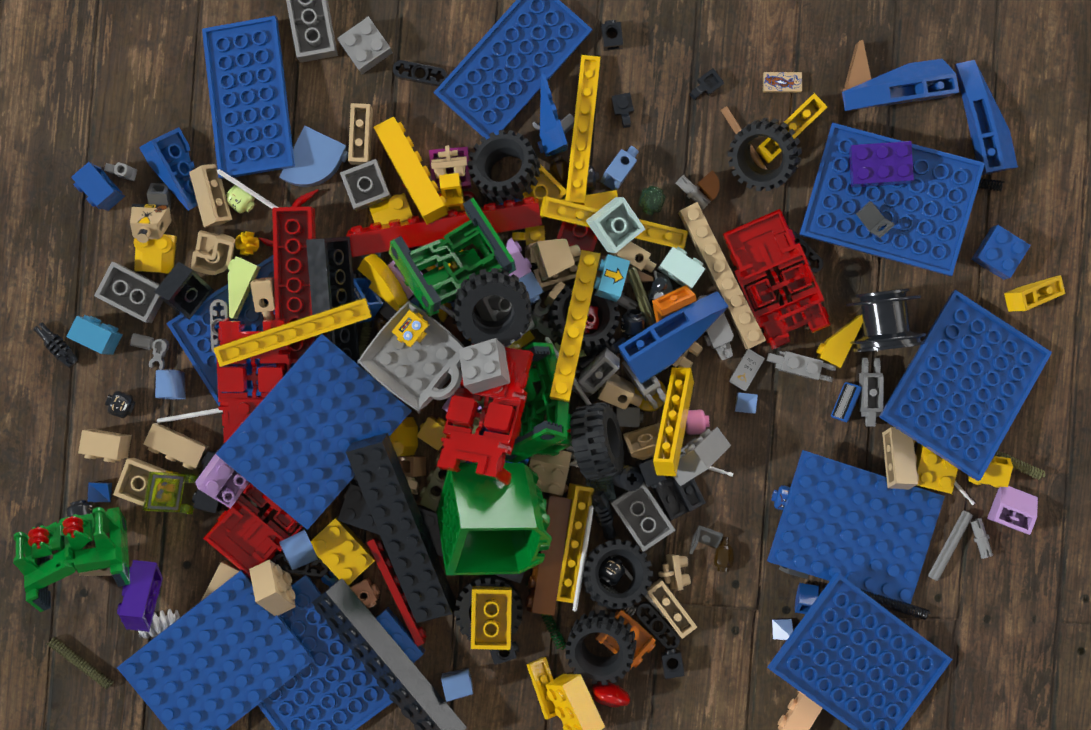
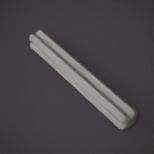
M962 511L929 573L930 578L936 581L939 580L973 517L971 513Z

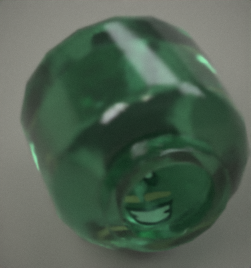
M651 185L642 190L638 205L643 208V213L653 215L654 212H661L666 200V195L663 193L664 190Z

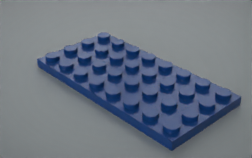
M516 0L434 91V94L478 134L485 137L486 140L490 138L489 133L491 132L499 135V130H504L541 89V74L545 73L548 81L592 32V28L560 0Z
M270 16L203 28L202 34L217 169H221L231 177H238L295 167L278 18ZM218 174V178H220V179H226V178H224L223 176H221L220 174Z

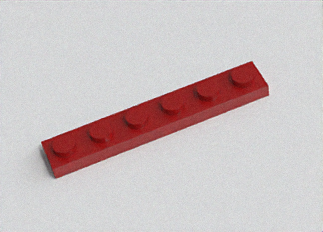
M375 537L369 540L367 544L415 644L420 646L425 643L427 634L422 626L419 627L418 623H416L405 594L400 587L398 577L394 575L391 569L393 565L390 558H386L383 552L385 547L382 541L377 540Z

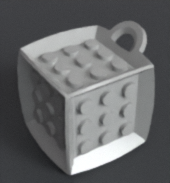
M407 301L375 336L360 359L357 360V364L362 365L385 388L417 410L418 414H421V409L426 407L433 399H446L459 388L462 380V373L459 369L461 366L459 349L465 346L434 318L428 317L426 312L410 301ZM412 309L415 313L422 314L423 319L427 320L430 326L425 330L427 333L425 338L420 343L416 341L412 347H409L406 343L398 341L397 336L392 333V330L405 314ZM451 378L450 384L446 388L442 389V387Z

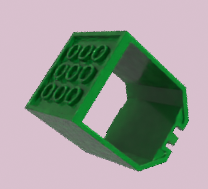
M460 463V472L448 470L436 509L446 575L520 574L543 563L545 553L538 552L549 550L552 537L546 532L550 525V516L546 514L547 504L546 499H543L542 490L536 485L539 479L538 474L524 463H505L504 469L511 473V482L509 485H505L495 477L475 473L478 463Z

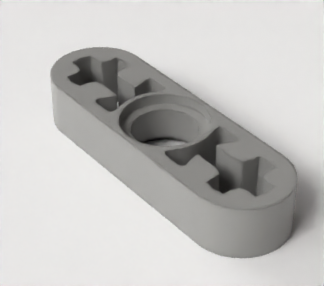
M220 299L214 300L210 305L211 349L214 354L213 348L216 345H220V340L215 337L218 336L215 326L219 321L223 320L215 319V316L219 317V312L215 310L219 303L221 306H224V310H221V316H225V318L230 320L229 305L226 301Z

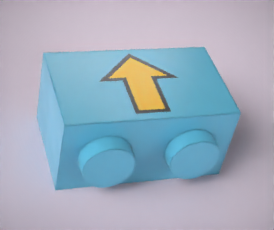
M610 254L604 260L601 259L598 270L601 271L600 277H596L594 284L596 289L595 296L615 302L619 300L630 264L629 260Z

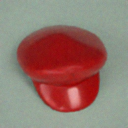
M597 682V685L594 684L592 688L595 701L602 705L619 707L627 706L630 703L629 694L616 684L608 682L607 685H602V682Z

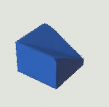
M89 482L88 502H111L112 483Z

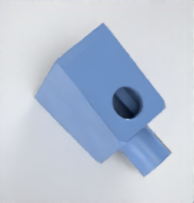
M629 146L626 151L621 149L604 172L600 182L611 190H618L637 162L635 157L639 151L633 146Z

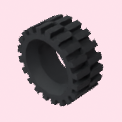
M763 118L761 121L759 119L755 120L738 132L734 137L735 139L730 143L729 147H732V149L728 151V157H732V159L728 162L729 167H735L732 174L734 176L738 174L741 177L738 180L741 184L746 181L748 183L746 187L749 189L756 186V191H762L764 188H766V191H770L774 187H780L795 173L798 168L796 166L801 161V158L798 156L802 153V149L797 148V145L800 143L799 138L793 139L792 135L795 134V131L791 129L788 132L786 130L788 125L784 122L778 125V119H773L770 122L769 118ZM768 137L780 146L782 163L779 168L765 170L754 163L750 154V146L753 139Z
M499 130V135L491 132L489 133L490 138L487 140L485 137H482L480 139L482 144L480 146L477 143L474 145L473 148L476 152H470L469 158L471 161H468L469 174L479 191L486 199L488 197L492 202H495L497 199L500 204H503L505 199L514 200L515 197H518L521 200L525 198L523 193L527 192L530 194L532 192L530 186L537 185L536 177H540L541 173L538 169L541 168L540 162L527 138L524 139L522 134L518 133L516 135L512 130H509L508 134L504 130ZM509 156L522 160L521 169L512 178L502 182L490 179L491 168L498 160Z
M574 282L570 287L567 285L563 288L552 303L551 310L548 313V318L550 319L548 327L553 328L551 332L553 338L558 336L557 343L561 345L566 324L565 313L570 305ZM595 288L593 289L590 306L598 307L599 327L596 332L583 336L580 352L584 350L585 354L590 353L592 349L596 351L601 346H604L614 334L619 324V321L616 320L619 318L620 313L615 311L618 307L617 302L612 303L611 300L595 296Z
M614 540L602 543L589 552V556L585 559L582 583H585L586 588L584 590L591 595L589 598L592 601H596L598 605L605 606L608 609H622L639 603L641 598L647 595L648 591L646 590L652 584L649 581L650 577L653 576V571L649 570V566L652 565L645 558L647 554L641 552L638 545H632L627 540ZM609 556H618L625 559L632 568V583L623 593H611L600 583L598 576L601 563Z
M483 575L481 578L472 579L460 592L455 604L454 614L456 616V624L461 628L460 632L462 635L466 634L470 642V605L472 603L473 586L512 587L511 636L517 632L522 621L523 603L518 590H515V586L512 583L509 584L506 581L507 579L503 577L501 579L497 578V575H491V577Z
M595 610L590 611L588 617L586 614H583L580 617V621L577 619L571 628L565 648L567 650L565 656L566 659H569V667H575L574 673H581L584 681L590 678L592 679V684L596 685L598 680L602 681V685H607L609 679L612 683L617 682L618 676L622 679L626 671L629 672L636 649L635 632H630L631 625L629 622L624 625V618L622 616L617 619L614 612H610V615H605V610H600L597 615ZM595 632L605 633L617 641L620 650L611 657H598L586 648L584 639L589 634Z

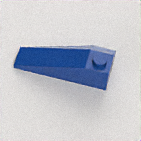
M544 73L541 74V141L537 143L540 152H544L545 156L548 157L567 151L568 145L561 122L558 120L557 109L553 103L552 94Z
M178 127L139 147L150 167L184 207L190 210L198 206L189 173L195 166L190 160V147L181 129Z

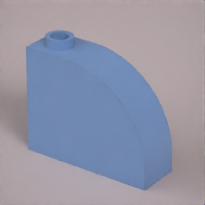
M304 125L293 148L295 167L283 169L280 178L300 187L320 185L329 180L337 172L341 163L347 160L349 148Z

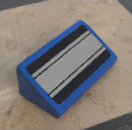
M845 382L831 417L847 423L862 387Z

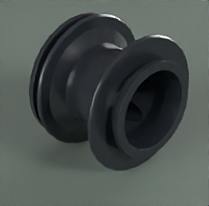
M909 288L857 294L856 298L859 297L860 302L847 303L846 306L861 305L865 336L850 342L851 344H857V348H854L853 352L887 350L925 344V341H920V337L925 336V333L910 331L907 300L921 298V295L906 296L907 292L910 291Z

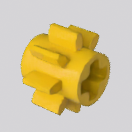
M241 232V235H238L235 239V247L240 249V254L253 255V252H256L259 248V240L254 237L253 232Z

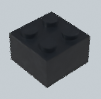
M178 262L154 292L176 312L190 320L213 289L194 270Z

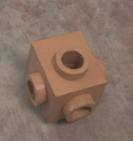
M369 577L350 587L367 609L376 605L375 601L379 599L378 594H380V591L375 583L372 584Z

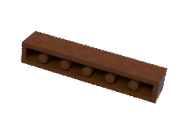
M544 495L547 504L546 514L550 516V525L546 532L551 535L552 541L549 550L538 552L545 553L543 563L532 567L533 573L528 581L530 592L526 597L525 606L529 612L554 616L572 499Z

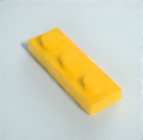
M542 657L526 665L544 718L550 719L557 715L554 703L547 695L545 685L551 682L553 677L546 657Z

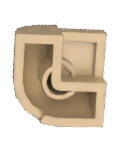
M200 230L198 232L196 250L193 251L190 269L209 275H217L224 272L232 260L235 239L223 233L219 235Z

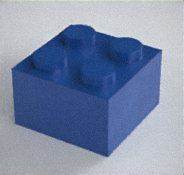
M90 162L71 177L75 181L73 185L81 193L84 192L88 196L86 200L98 209L109 211L125 197L100 167Z
M996 225L990 228L971 260L1004 280L1011 278L1031 245L1003 227Z

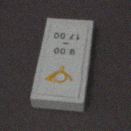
M747 349L729 382L746 391L765 358Z

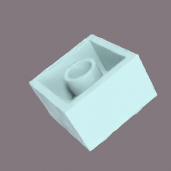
M615 197L586 220L606 251L610 253L618 252L645 230L624 197Z
M672 247L657 269L682 287L686 285L691 289L705 270L702 267L703 263L696 258L690 259L686 256L687 252L682 248Z

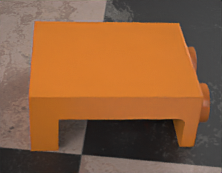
M685 285L652 300L656 323L695 302L696 295Z
M618 609L615 612V618L618 619L622 616L624 618L623 624L625 625L629 622L631 625L630 632H635L636 649L631 668L633 666L636 668L643 660L641 657L646 652H651L656 644L654 642L656 640L623 609ZM599 632L595 635L596 640L601 644L603 643L614 654L620 650L617 641L612 636Z

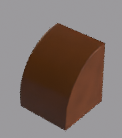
M712 170L697 183L701 192L712 202L720 189V182L715 172Z

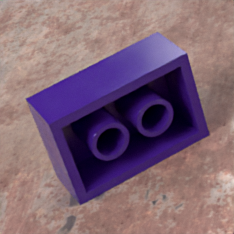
M911 141L850 146L851 188L911 184L914 181Z
M133 560L132 567H129L130 584L123 586L122 596L124 597L122 603L118 605L117 614L120 616L121 622H123L126 629L150 632L163 577L156 562Z

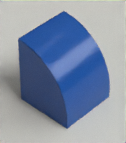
M799 583L795 599V613L806 614L818 598L819 586Z

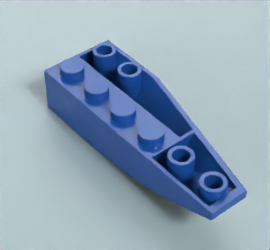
M943 59L908 63L842 92L845 111L945 98L959 93L957 76L953 69Z
M975 60L955 64L976 161L985 163L982 175L1018 168L1010 130Z
M718 291L672 313L618 346L620 354L640 384L673 365L726 311L728 305Z

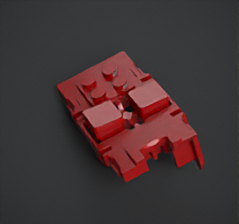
M781 209L722 234L731 254V261L737 268L734 273L737 276L743 294L759 327L763 328L764 337L772 350L789 343L788 332L808 324L811 333L831 325L826 308L821 304V302L825 301L800 243L795 244V237L792 230L789 229ZM804 260L805 264L801 263L785 271L780 272V277L783 282H779L778 276L774 271L773 267L778 266L779 270H781L785 267H788L792 264ZM766 270H770L776 285L771 287L769 280L766 278L744 289V285L767 276ZM812 282L814 283V287L791 296L792 301L788 303L782 287L785 286L787 293L792 294L812 285ZM774 290H779L784 305L780 306L779 302L754 312V309L776 301Z
M225 318L219 321L218 339L220 340V345L262 331H242L245 328V324ZM264 320L263 331L284 325L285 320ZM290 345L222 367L219 366L217 360L218 402H220L219 410L223 411L224 443L291 368ZM246 359H251L252 374H247ZM255 359H260V363H287L265 364L264 366L258 368V374H256L257 366L255 363ZM247 380H252V396H248V392H243L247 389ZM257 380H258V389H259V392H261V396H256V393H257Z
M505 347L510 377L509 384L473 394L464 387L462 377L461 387L452 395L446 414L447 421L443 433L447 436L446 438H441L444 448H442L437 467L460 472V460L478 463L475 473L495 477L505 485L510 484L511 473L504 469L506 455H511L515 439L518 438L521 430V416L527 398V392L524 388L528 381V373L534 355L531 351ZM484 399L482 413H477V401ZM474 419H476L479 421V426L476 429L475 434H472V431L474 429L472 425ZM483 425L486 427V429L490 431H484L483 435H479L480 431L483 429Z
M249 482L243 493L260 508H264L267 503L271 505L263 516H258L257 514L260 510L244 496L240 495L231 509L229 508L227 512L224 511L217 519L218 522L203 539L251 579L249 569L269 559L271 560L277 550L282 551L279 542L290 537L272 520L268 523L264 521L273 509L277 510L278 512L273 519L286 531L293 533L291 536L297 534L303 526Z

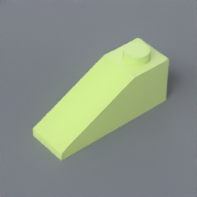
M237 256L228 265L229 317L236 320L251 290L250 282L256 279L261 268Z

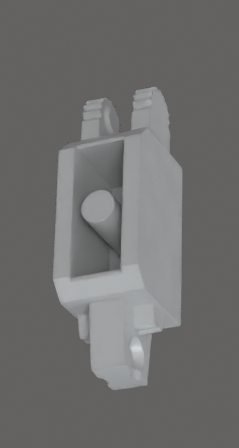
M706 295L699 296L697 300L706 297ZM723 313L705 331L706 335L703 336L707 346H711L712 349L714 348L721 360L733 356L730 341L734 337Z
M779 351V355L768 353L767 361L776 363L775 368L779 371L813 380L833 381L831 376L821 375L820 373L822 368L835 371L836 366L823 363L821 360L787 351Z
M862 358V370L859 373V386L862 387L859 394V412H861L862 417H865L866 427H875L876 417H879L880 412L883 411L884 377L883 373H880V358L874 359L873 373H868V358Z
M625 361L622 362L624 371L644 400H647L654 410L658 408L657 402L652 397L656 393L661 401L665 403L666 395L662 391L661 384L656 376L640 384Z

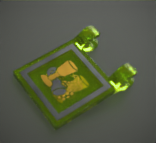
M150 471L143 510L192 514L193 506L181 504L184 483L196 484L198 476L194 474Z

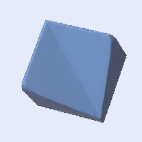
M737 392L735 411L756 414L758 395Z

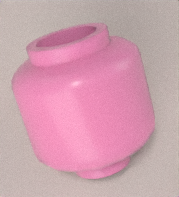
M701 409L689 410L685 431L688 435H700L706 430V427H710L709 416H705L704 411Z

